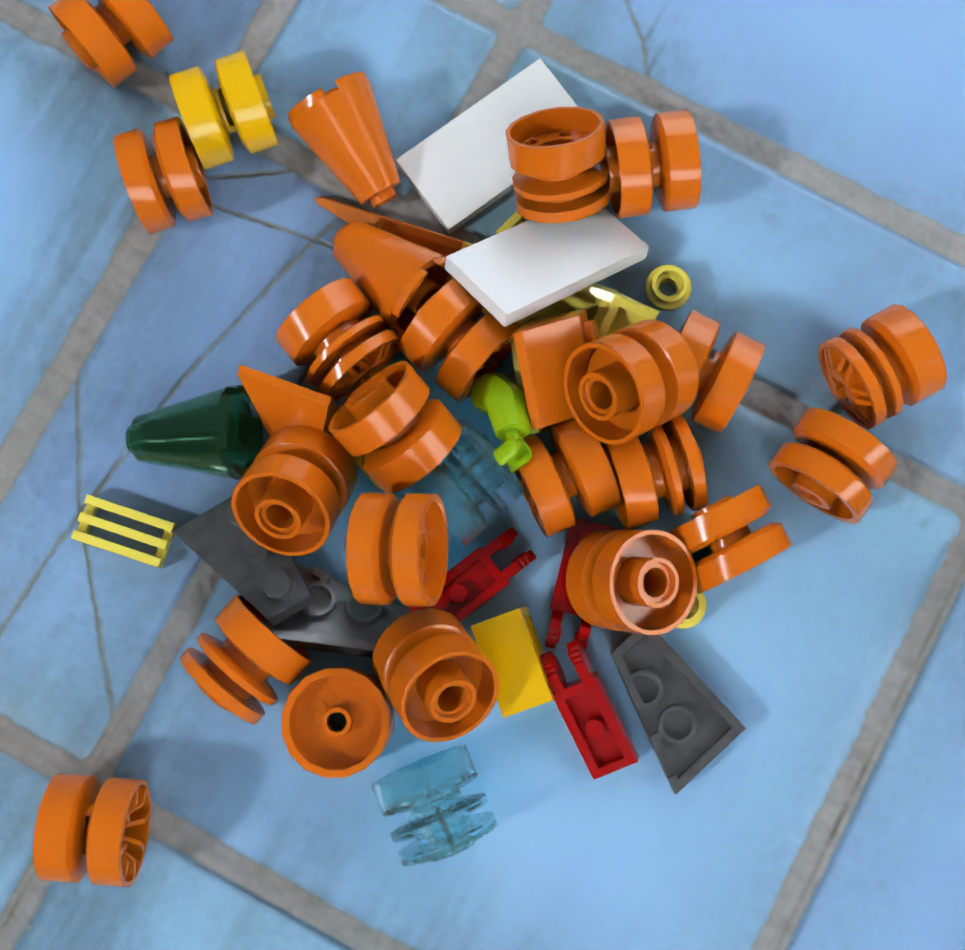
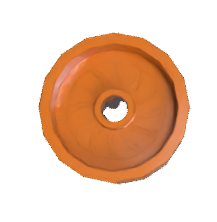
M176 116L154 123V147L147 135L140 129L114 135V150L122 179L137 216L149 234L175 226V205L181 215L189 222L214 214L203 165L180 117Z
M810 407L804 412L792 430L796 443L786 442L781 445L768 464L770 471L781 484L812 507L840 521L851 524L858 523L873 503L872 494L869 489H880L885 486L897 468V460L884 444L856 423L828 410Z
M760 484L734 498L728 495L692 514V520L669 532L683 542L691 554L706 546L710 552L709 555L694 562L697 571L698 594L752 569L793 545L784 526L780 522L768 523L752 532L747 524L766 515L772 506Z
M362 493L357 498L349 518L346 536V567L353 597L360 604L387 605L391 604L396 596L404 606L430 607L437 604L442 595L446 580L449 546L447 516L444 504L438 494L407 493L401 502H399L394 493Z
M356 667L325 668L306 676L290 692L282 710L281 734L289 754L304 770L324 778H346L366 769L387 748L395 728V709L375 676ZM340 712L345 716L346 726L343 730L337 731V722L330 720L332 713Z

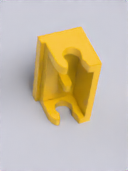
M527 606L471 626L477 645L497 671L499 678L497 702L503 718L554 700V691L540 663V655L544 654Z

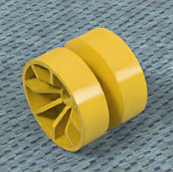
M244 50L215 59V69L220 85L218 88L212 89L206 75L199 66L169 75L171 88L183 122L205 170L234 161L231 133H238L243 145L250 154L279 145L270 121L276 118L265 85L260 73L253 75Z

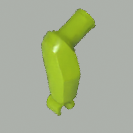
M488 372L481 375L475 381L471 390V402L479 412L489 416L495 435L504 442L493 451L495 460L501 466L507 463L510 471L514 473L532 457L530 447L523 440L531 432L524 388L503 373Z

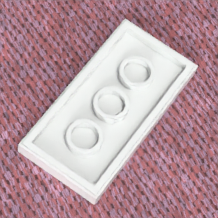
M538 59L397 158L396 164L448 234H451L514 189L512 176L516 171L510 166L505 134L509 125L520 117L539 110L578 106L543 61Z
M603 208L596 214L577 221L565 223L525 221L446 256L445 270L506 327L646 259L649 246L608 210Z

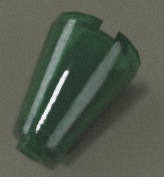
M230 385L136 416L131 426L127 428L125 439L128 450L140 462L240 480L263 447V425L260 416H252L249 404L253 403L244 386Z

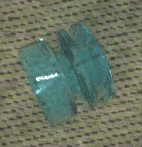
M458 419L457 421L462 427L461 435L458 439L461 446L459 448L454 446L445 457L446 460L409 487L415 494L439 495L444 504L448 530L462 545L467 547L489 527L486 518L478 508L484 501L503 514L508 509V506L496 490L501 488L516 501L525 494L526 490L516 477L515 472L512 473L507 463L503 466L497 463L493 455V451L497 448L495 444L484 434L473 430L464 421Z
M465 744L420 759L371 784L383 816L407 814L408 820L391 832L393 843L416 838L398 851L402 866H413L429 861L435 862L453 856L472 846L478 839L491 832L498 825L492 811L470 815L488 802L485 792L462 796L460 789L478 776Z

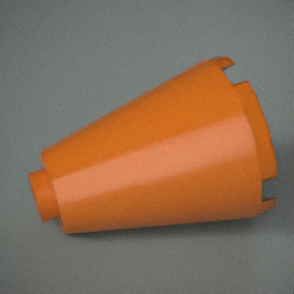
M355 72L334 80L338 87L325 93L320 88L304 98L288 113V121L291 124V128L361 205L371 203L373 208L376 209L397 196L394 189L400 185L401 181L371 82L364 72Z
M362 221L344 225L334 237L333 255L370 300L371 305L378 314L386 319L389 328L395 330L401 338L423 304L453 279V276L445 270V255Z

